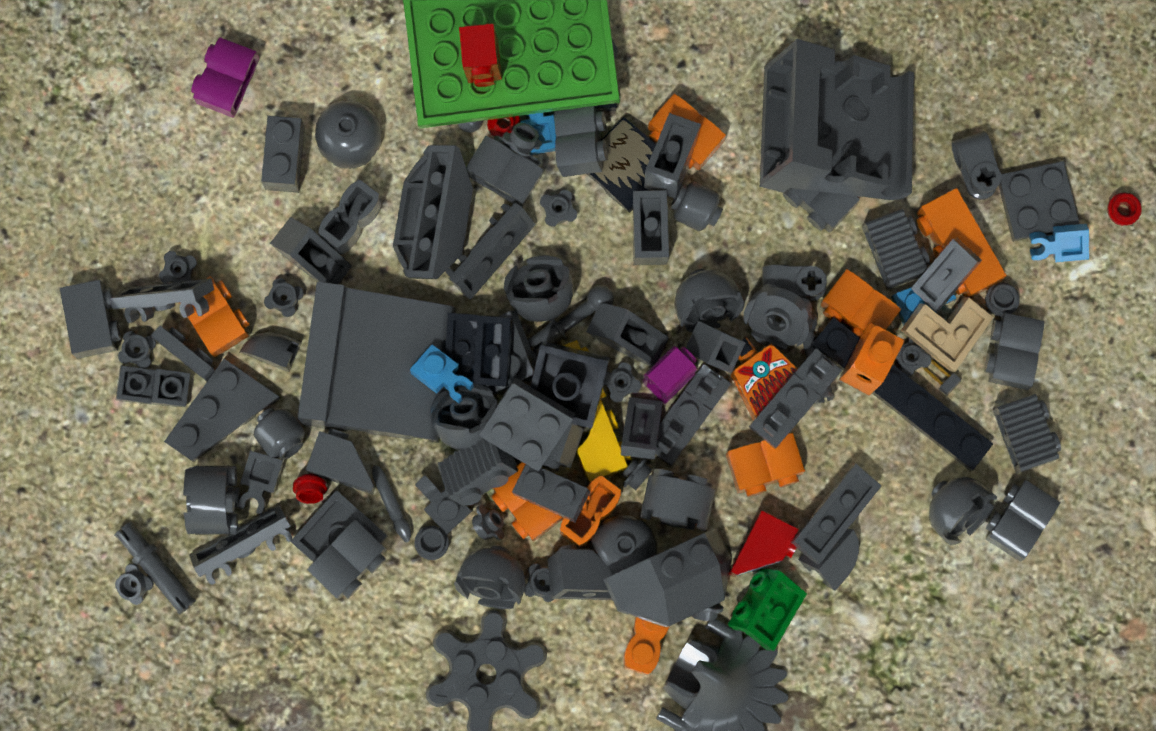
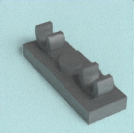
M514 203L511 207L503 204L501 206L505 212L503 217L499 221L491 217L489 221L493 227L477 242V245L470 251V255L468 257L461 255L458 258L462 264L456 271H452L450 268L446 270L450 281L470 300L536 225L527 212L517 203Z
M210 278L128 287L111 297L110 301L113 309L126 308L125 318L128 323L139 319L137 311L141 314L142 321L146 322L154 317L152 307H155L156 311H164L176 306L175 303H180L179 308L183 318L194 313L192 305L196 308L197 315L202 316L209 311V304L203 296L213 291L214 286Z
M817 348L814 349L749 427L774 449L777 448L842 370Z
M703 364L660 423L655 455L672 466L730 387L731 383Z
M857 464L852 465L791 543L816 565L820 564L881 488V485Z
M280 504L238 527L237 534H225L189 554L199 577L205 575L207 581L214 585L216 582L212 572L215 569H224L227 576L232 574L228 561L231 562L237 558L241 559L251 555L256 547L260 546V543L266 541L271 551L276 550L273 538L278 534L284 535L286 540L290 542L292 536L288 528L291 526Z

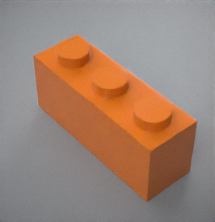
M957 188L921 206L917 212L919 218L916 219V222L925 237L929 235L935 245L933 252L936 258L952 239L959 238L982 260L956 290L958 295L963 294L964 297L972 298L993 285L1000 283L1007 276Z

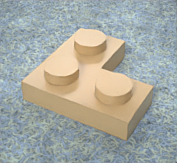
M963 297L947 321L926 304H919L900 331L949 371L956 372L993 317L971 298Z

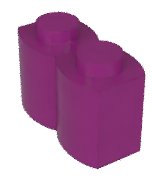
M219 37L215 45L210 44L204 58L207 67L202 75H196L191 87L196 104L234 118L258 65L259 56L257 51Z
M673 346L643 375L642 381L660 401L666 404L695 376L697 369L694 363L697 360L685 347L682 346L678 349L676 346Z

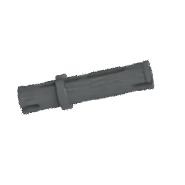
M132 521L124 525L121 531L118 530L114 534L133 556L132 562L137 566L140 565L146 574L152 578L155 585L169 600L179 615L189 608L188 606H192L196 602V599L190 595L156 553L157 547L146 541Z

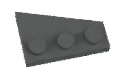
M223 359L164 442L192 462H195L244 423H248L259 412L278 401L280 397L229 361Z

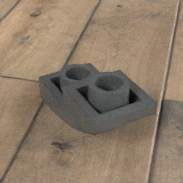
M120 366L115 400L160 406L186 407L190 373Z

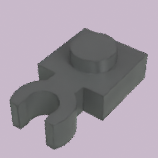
M250 450L240 482L250 487L248 492L244 493L239 499L240 509H245L247 501L250 498H255L258 501L256 513L262 514L265 511L266 500L263 496L264 492L275 493L284 460Z

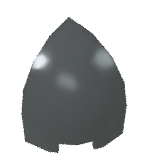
M266 332L256 334L246 341L239 353L290 372L302 341L285 334Z
M847 529L820 564L816 565L805 554L798 560L809 572L811 570L818 572L824 580L823 583L836 591L856 565L859 554V540L853 529Z

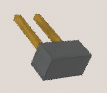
M932 359L931 363L946 375L948 379L943 383L927 368H923V370L941 385L939 390L948 396L961 382V379L955 373L950 376Z

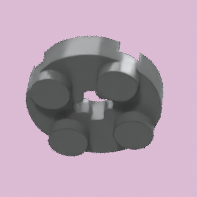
M766 284L750 298L744 310L745 324L749 323L753 330L751 335L759 343L765 346L772 344L778 350H786L788 345L797 344V347L806 340L813 324L811 315L812 305L806 298L799 297L789 290L778 288L773 284ZM774 315L781 316L784 320L779 323L775 321Z

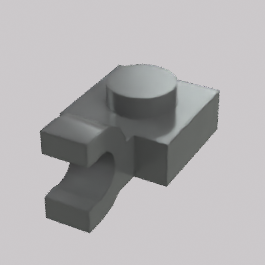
M426 475L415 484L420 492L431 502L424 511L446 534L450 533L472 512L467 505L462 506L449 499L446 490L441 493Z

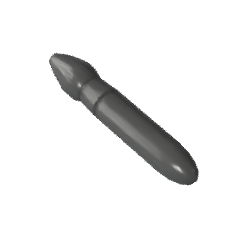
M374 465L372 468L373 479L392 522H394V530L407 543L411 538L410 525L403 518L402 510L385 472L378 465Z

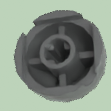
M342 100L331 104L321 113L316 123L315 140L321 155L333 163V165L339 168L354 169L366 165L371 161L377 150H379L382 143V129L377 116L368 106L357 101Z
M547 255L536 256L526 259L528 265L521 267L519 270L517 265L513 267L505 277L504 290L513 310L528 321L542 322L554 319L566 311L571 303L574 287L568 266L563 265L561 259Z
M698 269L689 274L688 278L677 289L674 302L680 325L682 327L685 325L686 330L693 333L698 321L717 329L720 328L721 325L717 321L724 320L729 317L730 322L733 321L743 311L745 305L742 295L731 277L721 271Z
M473 384L474 388L470 391L463 385L458 386L459 391L456 392L462 396L460 404L450 397L448 390L440 393L433 401L430 408L433 427L437 436L446 445L459 450V448H470L471 445H476L477 442L481 441L482 437L479 434L498 405L493 392L487 387Z
M970 477L955 478L949 482L942 481L931 493L934 497L929 507L931 526L950 546L962 542L958 536L966 529L967 534L970 536L985 522L994 508L990 500H997V496L984 484Z
M616 515L604 520L599 525L595 535L590 540V550H593L606 566L616 574L657 555V541L653 530L643 520L632 515Z
M492 546L491 548L474 551L465 558L458 570L454 585L456 590L467 599L470 593L480 597L481 599L478 601V604L495 609H512L515 602L518 605L521 603L526 580L522 565L514 556L510 555V551L501 546Z

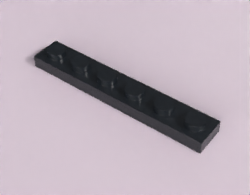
M833 317L811 346L815 349L817 348L835 365L844 370L860 338ZM892 365L884 382L872 393L969 471H973L993 445L991 441L895 365ZM858 374L862 378L870 380L868 377Z

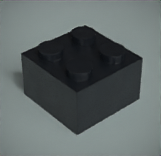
M543 341L540 345L530 387L574 412L575 415L571 424L592 429L610 357Z

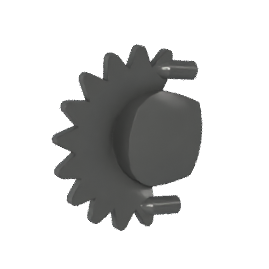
M717 619L708 621L705 629L723 638L721 646L694 639L687 641L663 686L667 694L686 710L682 717L662 707L656 719L673 728L674 731H765L763 723L779 724L781 718L771 705L788 701V695L774 687V685L786 678L787 672L769 667L776 658L778 651L776 649L774 651H758L759 644L750 636L742 639L741 631L734 630Z

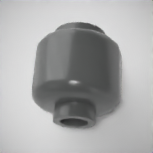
M696 181L689 183L687 186L682 184L677 198L673 199L670 206L674 210L676 221L696 231L704 230L708 224L715 226L723 211V208L718 206L720 201L719 194Z
M269 408L258 416V424L254 429L253 435L268 456L280 457L282 460H285L295 455L303 447L302 440L305 432L288 409L275 411L273 408Z

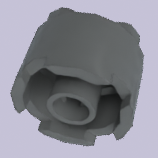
M236 466L188 467L185 470L183 496H186L187 512H184V520L187 534L216 535L238 533V514H234L235 508H239L240 487H233L237 485Z
M654 468L653 475L648 477L640 517L650 520L652 514L653 517L660 518L661 524L694 530L695 524H697L699 530L707 531L715 489L712 488L711 483L707 482L708 479L687 475V480H682L674 476V472Z

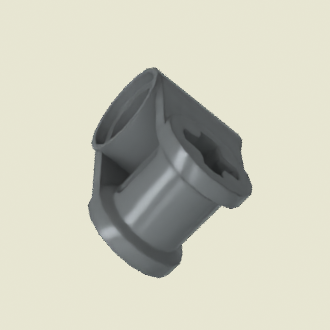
M983 131L952 141L953 156L961 171L969 195L978 200L990 198L1001 182V172L994 157L993 147L988 134ZM981 176L983 181L989 180V185L986 186L984 182L978 183V178Z
M769 265L762 267V287L766 284H773L778 288L789 290L799 297L806 298L810 302L822 298L826 291V274L816 266ZM808 277H814L815 283H821L817 284L813 291L808 290V285L805 284L808 281Z

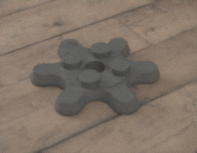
M490 610L482 616L480 633L473 640H462L450 630L439 631L433 639L434 649L448 660L450 670L444 679L433 682L428 686L426 699L435 707H442L453 701L463 703L469 712L467 731H491L494 714L503 708L512 709L524 719L535 717L540 710L538 698L526 690L523 679L528 670L544 664L547 658V651L544 645L539 642H530L522 647L509 645L504 637L506 627L505 616L496 610ZM483 664H490L496 670V679L491 684H482L477 679L476 672Z

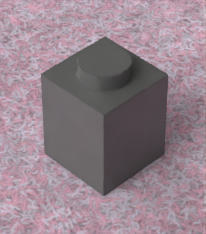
M698 321L686 349L694 357L705 363L732 373L745 342Z

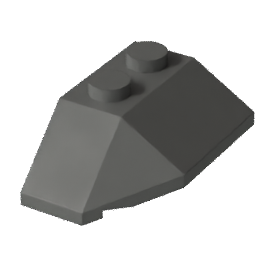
M428 145L423 152L424 156L414 165L404 180L393 248L400 264L404 268L403 272L408 278L438 279L462 255L473 187L460 148L456 145Z
M715 528L603 580L618 612L627 615L631 614L642 620L663 627H669L725 600L731 557L718 529Z

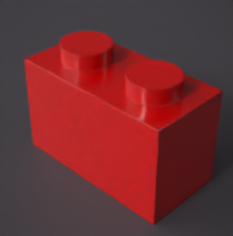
M494 24L459 27L462 65L468 83H474L476 87H487L494 85L496 80H502L499 44Z

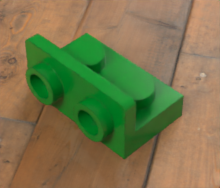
M761 568L752 577L750 587L741 602L735 606L728 626L734 630L745 632L764 649L774 651L807 593L781 571Z

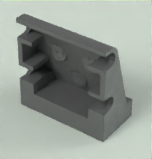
M796 39L764 66L759 187L782 193L789 188L884 200H900L912 193L914 72L908 71L902 76L890 77V65L855 55L845 61H835V49Z
M317 282L298 419L307 427L339 431L357 430L371 435L403 439L421 438L439 443V437L433 427L430 408L433 401L446 388L443 387L436 394L410 373V368L432 344L445 354L447 317L450 312L456 313V308L439 303L346 288L340 284Z

